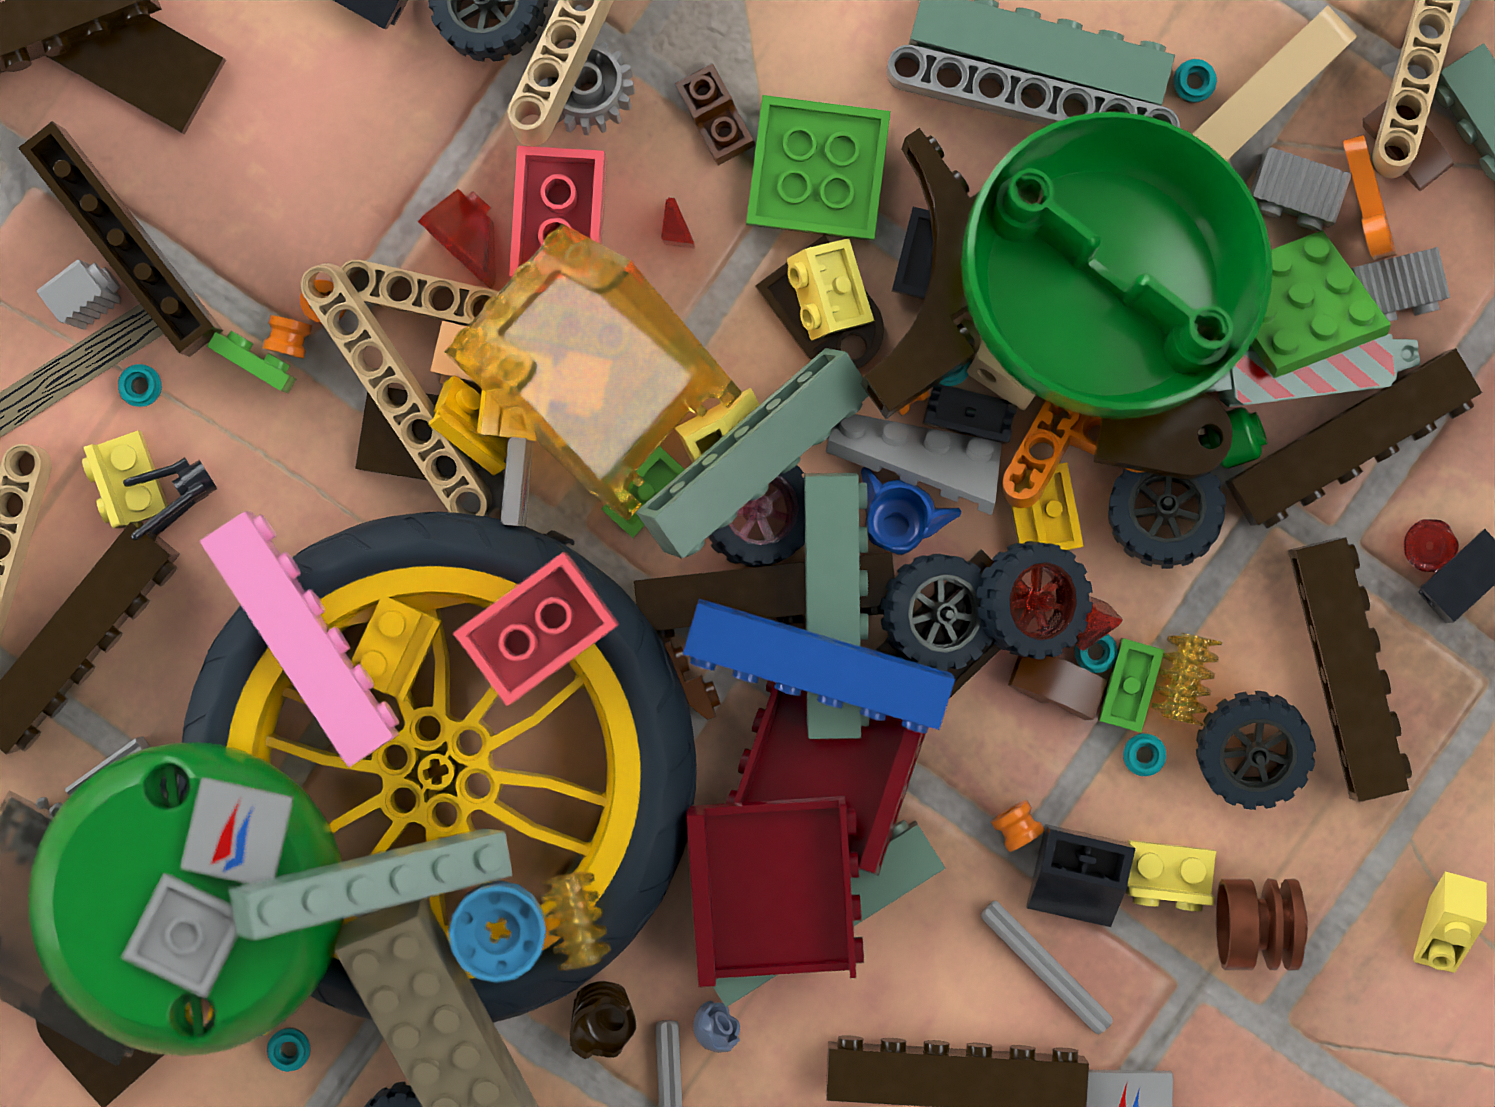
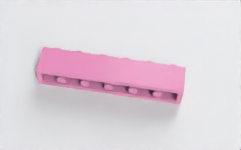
M244 511L200 540V543L346 765L350 767L398 736L399 734L395 726L399 724V721L385 701L379 704L370 689L374 687V683L361 664L354 667L345 652L350 647L337 627L329 629L320 614L325 612V608L317 595L311 589L305 592L296 579L301 572L292 557L287 552L280 554L271 541L276 537V534L269 522L262 514L256 517L253 512Z

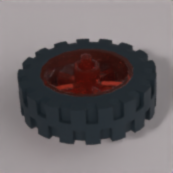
M1026 541L1025 544H1012L1007 547L1008 551L999 552L992 558L994 563L991 567L985 568L981 576L984 578L982 587L978 586L977 598H980L981 607H977L979 619H983L985 626L982 627L985 634L996 640L994 644L998 648L1009 651L1010 654L1045 659V656H1058L1063 653V648H1071L1078 641L1076 636L1079 632L1084 633L1089 623L1085 620L1087 613L1091 614L1093 602L1089 601V593H1093L1091 581H1086V568L1082 563L1074 560L1076 556L1072 552L1060 549L1061 546L1056 544ZM1044 570L1052 580L1042 587V573ZM1031 571V583L1029 587L1022 580V578L1026 573ZM1054 590H1056V600L1052 593ZM1016 608L1024 609L1019 621L1014 613ZM1053 609L1052 616L1047 620L1045 613ZM1033 615H1035L1039 629L1033 632L1026 631Z

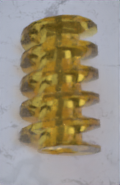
M1182 632L1179 635L1168 636L1167 641L1178 649L1174 652L1164 653L1163 658L1172 663L1174 667L1161 669L1159 674L1170 681V684L1156 686L1155 690L1165 697L1166 701L1152 703L1151 708L1160 713L1162 717L1204 726L1202 722L1193 717L1194 714L1206 713L1208 709L1207 706L1197 700V697L1211 695L1212 690L1201 684V680L1215 678L1216 673L1205 667V663L1219 661V656L1210 651L1209 647L1222 645L1223 642Z
M575 872L540 882L552 886L550 891L541 896L542 901L556 903V907L545 913V917L560 920V924L550 930L549 934L550 936L564 937V942L553 948V951L557 954L568 955V959L557 966L558 971L574 970L597 964L604 960L601 957L611 951L610 943L596 941L607 933L605 925L593 924L594 921L603 916L602 908L588 906L599 898V893L596 890L584 889V887L595 880L594 873Z

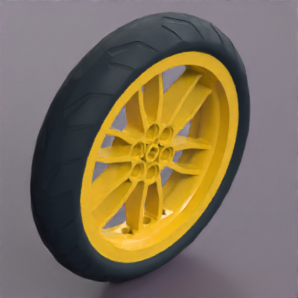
M422 512L376 519L326 537L306 547L292 557L301 572L296 579L305 592L311 589L323 604L325 612L320 615L329 629L337 627L342 632L351 625L370 622L382 595L395 598L441 621L440 608L465 603L487 609L563 552L568 553L616 618L619 625L568 662L576 673L573 682L536 713L495 734L492 728L483 721L484 716L499 697L493 686L488 689L465 719L455 718L450 713V657L443 623H441L432 642L435 657L433 704L419 708L411 690L405 701L402 702L396 698L405 721L404 728L398 732V736L372 753V757L366 756L348 767L339 753H331L281 737L275 733L278 718L286 698L306 704V702L242 605H240L219 632L207 652L193 687L184 719L182 743L201 742L224 745L245 751L270 764L272 748H276L320 765L379 774L383 782L382 792L336 818L329 824L333 834H335L343 826L380 807L393 823L370 855L388 851L411 822L422 824L425 827L426 842L475 831L471 814L477 809L483 810L529 837L580 853L583 859L571 876L551 897L540 905L543 910L546 933L542 952L533 966L515 979L500 982L476 978L465 970L494 1023L520 1016L545 1006L578 989L623 952L661 903L683 855L688 839L687 808L694 805L696 792L697 762L689 705L669 653L641 610L613 579L568 546L526 527L503 525L501 519L455 512ZM585 688L595 707L604 737L607 760L606 791L600 793L552 775L501 768L494 764L492 757L494 749L540 723L578 689ZM424 716H432L439 721L441 732L436 739H428L421 734L419 723ZM465 730H472L480 735L482 747L478 753H468L460 745V737ZM393 744L400 745L406 750L408 759L404 767H394L388 762L386 755L389 746ZM434 759H439L440 765L446 764L449 772L442 776V781H437L436 775H429L428 768L434 765ZM481 773L489 779L491 786L487 795L478 796L471 792L468 785L471 774ZM179 775L180 796L182 797L187 790V783L184 777ZM503 784L547 788L599 805L602 808V814L593 840L585 842L533 822L498 799ZM398 788H408L415 794L416 804L412 810L401 809L396 804L395 793ZM449 802L453 804L457 810L455 823L444 824L438 820L436 816L438 803ZM444 893L429 896L431 909L450 942L449 931L452 921L448 922ZM354 915L344 917V924L358 917ZM499 917L496 923L487 922L486 926L492 929L490 937L498 940L501 934L509 935L511 933L506 928V919ZM335 952L325 975L311 994V997L351 1015L373 1020Z

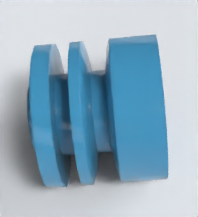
M502 880L482 883L466 893L453 914L449 931L452 952L462 968L476 978L492 982L515 979L528 971L542 952L546 933L543 910L534 895L519 884ZM499 917L507 920L506 928L511 933L509 935L501 934L498 940L490 937L492 929L486 926L488 921L496 923Z

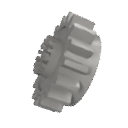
M573 42L568 43V48L574 45ZM603 42L600 46H592L557 121L558 123L565 119L564 124L567 132L571 133L576 125H581L584 135H589L591 126L597 125L599 130L604 133L606 132L605 121L611 119L619 124L621 117L618 110L631 109L632 106L628 96L635 94V87L633 81L629 79L633 76L630 65H623L624 60L620 51L611 54L606 42ZM547 77V79L541 80L539 86H552L558 79ZM591 82L595 85L587 91L579 90L581 88L580 85L584 86L585 83L590 84Z

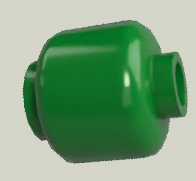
M1242 406L1227 410L1226 413L1232 425V443L1227 456L1219 465L1225 469H1230L1260 458L1262 446L1267 445L1268 442L1257 412L1250 414ZM1206 428L1207 434L1200 436L1202 446L1207 449L1218 448L1220 445L1219 435L1213 429Z

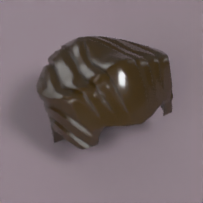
M607 981L590 983L582 987L574 999L570 1027V1046L573 1052L584 1059H588L592 1055L608 1058L619 1056L637 1028L636 1017L625 988L619 984Z

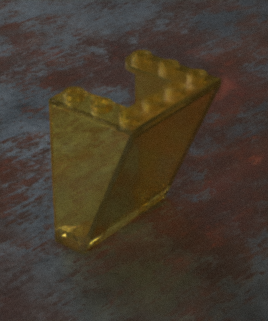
M561 224L557 230L551 232L544 239L543 245L526 263L516 269L511 280L497 295H494L485 303L483 310L466 328L457 333L453 343L444 351L459 368L595 498L627 521L642 505L628 490L630 482L637 487H640L645 482L636 472L637 469L690 411L703 417L708 411L701 403L709 398H716L723 406L729 408L742 394V391L631 260L564 224Z

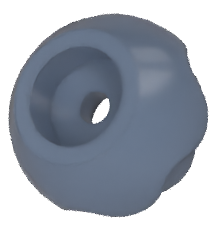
M708 1001L699 1007L693 1022V1031L698 1042L705 1049L716 1053L731 1051L740 1041L738 1037L740 1032L739 1021L729 1014V1008L725 1007L724 1003Z

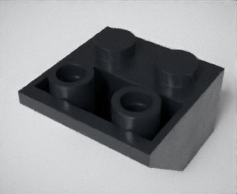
M1045 824V831L1042 835L1026 908L1111 927L1126 892L1136 848L1128 842Z

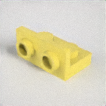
M849 238L806 248L787 258L788 278L796 290L801 307L800 318L803 326L808 330L811 340L866 325L874 321Z
M135 431L98 445L91 444L84 447L87 456L82 459L84 471L91 483L96 482L101 495V498L97 499L99 513L105 523L110 522L112 528L123 529L130 522H142L151 519L168 506L159 479L130 487H125L123 481L127 478L155 470L142 431Z
M1135 840L1128 841V843L1136 848L1125 892L1128 896H1134L1133 903L1145 906H1159L1160 900L1176 901V908L1188 911H1202V905L1214 906L1215 896L1211 893L1216 858L1215 850Z

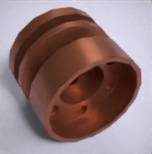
M1222 878L1219 882L1216 900V938L1221 967L1224 970H1253L1257 963L1259 951H1262L1269 970H1277L1281 959L1285 969L1299 970L1304 959L1308 933L1307 912L1299 881L1297 879H1284L1281 883V888H1279L1277 880L1267 879L1263 886L1261 898H1258L1253 880Z

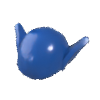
M863 467L861 470L862 482L867 483V509H865L867 516L865 526H867L868 539L874 545L897 555L909 553L923 539L934 535L942 527L961 515V510L957 507L935 508L929 493L917 485L913 486L899 479L883 484L871 469Z

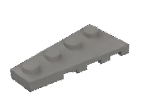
M856 414L842 419L831 429L832 432L828 437L826 448L827 453L877 472L882 468L894 471L900 476V481L916 486L918 481L941 489L940 496L956 502L959 497L978 503L977 510L992 515L996 500L1002 443Z

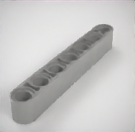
M914 45L897 47L891 53L887 64V78L899 90L1045 126L1070 118L1064 113L1063 102L1068 99H1076L1083 104L1084 114L1117 109L1124 113L1145 115L1159 119L1180 128L1177 115L1171 109L1164 106ZM902 58H909L917 64L918 73L910 78L902 77L896 72L895 63ZM944 68L955 70L959 75L960 83L955 87L946 88L938 82L937 73ZM986 78L996 80L1000 84L1001 94L995 98L985 97L979 90V82ZM1026 89L1037 90L1042 95L1043 105L1038 108L1025 106L1021 100V92Z

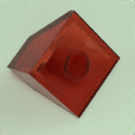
M457 189L426 212L417 222L491 289L496 284L494 223L486 215L491 207L474 191L466 196Z

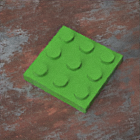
M762 95L746 225L874 241L891 111Z
M1323 230L1271 249L1273 270L1270 298L1265 317L1251 346L1274 379L1388 335L1391 323Z

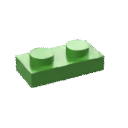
M232 330L228 337L217 332L214 333L207 345L208 348L276 389L289 393L296 381V378L287 373L290 368L289 364L270 353H267L264 359L250 351L253 343Z
M659 446L601 509L627 534L634 538L645 526L636 511L685 469Z
M1124 638L1120 639L1117 657L1113 664L1098 717L1099 721L1142 732L1163 658V649Z

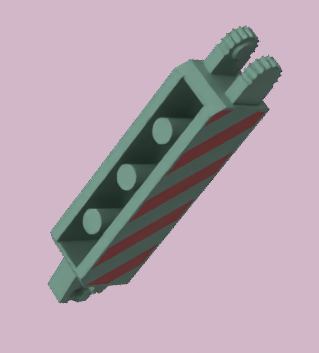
M1388 334L1274 379L1250 345L1244 356L1230 372L1206 392L1218 391L1219 400L1227 407L1390 387L1397 378V372L1420 365L1419 346L1417 340L1393 339L1392 334Z

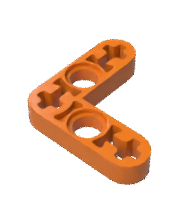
M1365 135L1343 140L1363 215L1362 224L1371 257L1377 261L1397 255Z
M1046 401L1004 474L1002 480L1003 495L1007 503L1017 508H1029L1036 504L1069 445L1095 455L1097 442L1090 439L1087 433L1092 427L1100 425L1101 417L1087 416L1066 410ZM1062 410L1067 411L1068 419L1063 418L1057 427V435L1051 432L1054 425V414L1059 415ZM1037 443H1047L1052 446L1054 453L1048 459L1038 460L1032 457L1029 451ZM1027 468L1032 471L1029 478L1030 489L1024 488L1021 493L1015 492L1014 483L1021 484L1027 475ZM1127 469V470H1129V471L1136 472V473L1143 472V471H1138V470Z

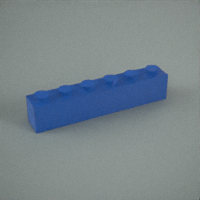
M702 599L698 600L683 655L691 657L689 663L694 666L713 671L716 665L733 669V677L752 683H757L759 677L776 682L774 688L779 691L800 696L801 690L818 694V702L836 708H842L844 702L861 707L860 714L876 720L884 721L886 715L903 719V727L921 733H927L929 727L940 730L955 681L952 673Z

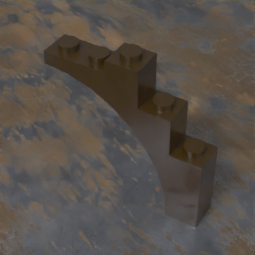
M920 128L905 137L901 150L918 177L929 209L933 238L931 276L923 305L912 327L894 350L864 375L861 386L885 419L966 365L976 353L972 348L975 345V341L970 332L961 323L956 326L953 320L968 311L963 289L961 260L963 240L969 215L978 193L969 197L967 193L970 192L966 180L957 170L951 172L942 159L945 155L940 144L933 136L926 137Z

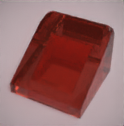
M668 197V200L666 199L661 235L662 242H664V245L695 248L694 240L675 198Z
M1089 596V601L1093 602V608L1091 613H1087L1085 620L1088 622L1084 633L1079 632L1076 636L1078 641L1075 643L1079 649L1084 651L1118 627L1123 621L1122 617L1107 602Z

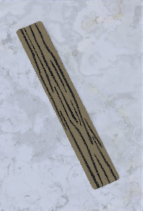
M139 304L0 392V438L156 340L164 333L142 305Z

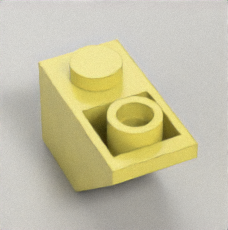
M751 388L675 427L692 463L759 406Z
M1444 872L1429 898L1414 952V962L1452 973L1457 971L1487 923L1486 882Z

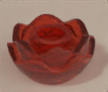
M1423 519L1416 522L1407 531L1403 541V550L1407 560L1413 567L1423 572H1437L1456 555L1459 547L1458 540L1450 526L1438 519ZM1429 541L1433 543V548L1431 550L1427 549L1426 544Z

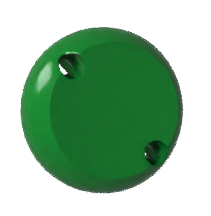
M1096 112L1073 116L1040 129L1016 145L997 164L978 193L969 215L963 240L961 260L963 289L968 310L979 335L990 353L1004 370L1022 386L1050 403L1087 416L1110 419L1138 418L1162 413L1181 406L1205 393L1223 379L1244 356L1260 329L1270 298L1273 270L1271 245L1264 219L1248 187L1232 166L1212 147L1191 133L1162 120L1124 112Z
M201 742L169 743L129 754L102 768L84 782L57 812L38 847L31 872L28 894L29 922L35 949L52 986L69 1008L88 1025L126 1046L150 1053L174 1056L208 1055L231 1050L252 1042L275 1029L300 1008L311 996L325 975L335 954L341 925L344 924L343 917L258 939L238 935L207 998L122 958L164 873L231 905L229 889L249 884L181 868L200 783L203 777L294 797L276 878L342 862L341 853L329 824L321 810L304 789L269 762L245 751L224 745ZM177 774L183 776L187 783V790L180 799ZM202 999L207 1001L212 1008V1016L206 1024H204Z

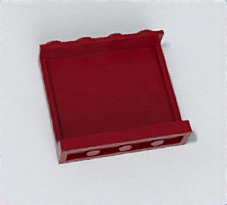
M767 680L766 691L771 694L766 708H759L755 715L752 732L757 733L752 749L746 748L741 756L738 773L743 774L738 790L732 789L726 803L845 796L846 809H855L857 835L848 836L849 852H858L859 870L879 876L926 733L907 729L902 726L903 719L886 715L884 721L869 718V726H861V738L808 739L807 691L801 690L800 696L788 694L775 689L776 682Z
M845 796L691 805L687 808L698 987L716 986V978L849 970L850 978H857L856 964L864 963L863 937H854L853 921H862L860 894H851V878H859L858 852H849L848 836L857 835L855 809H846Z

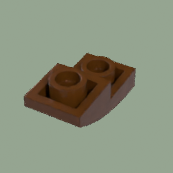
M713 63L675 83L717 165L755 146L749 130L737 111L732 97Z
M1387 100L1363 118V128L1375 140ZM1404 105L1396 107L1397 113L1401 118L1405 120L1416 119V114L1410 107ZM1426 125L1418 153L1408 170L1403 174L1419 191H1422L1454 164L1445 148ZM1396 146L1385 147L1392 160L1401 161L1405 159L1404 153L1400 148Z
M671 640L664 642L663 644L671 657L684 689L688 704L707 720L716 717L714 707L721 705L713 681L705 683L702 675L685 680L683 673L689 671L690 667L686 655H683L684 650L682 646L674 648Z
M1018 656L1008 686L1040 703L1051 702L1083 720H1093L1108 680L1056 656H1045V659Z

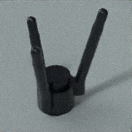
M184 457L173 465L142 473L123 481L125 487H130L173 474H178L179 476L172 483L181 496L131 534L133 540L140 539L151 530L158 535L193 505L217 490L216 485L200 460L190 465Z

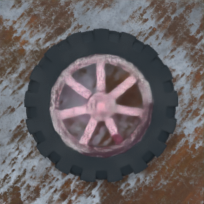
M796 465L790 471L780 473L770 482L777 487L778 490L769 497L762 495L755 500L748 501L743 508H740L737 511V516L743 515L744 519L747 520L741 532H738L731 522L723 528L716 529L708 537L713 543L710 546L718 554H724L727 557L726 560L731 563H741L745 567L754 568L776 564L787 559L805 544L803 470ZM783 496L787 513L772 509V502ZM766 516L785 522L780 532L773 536ZM757 521L765 540L747 538L751 528Z

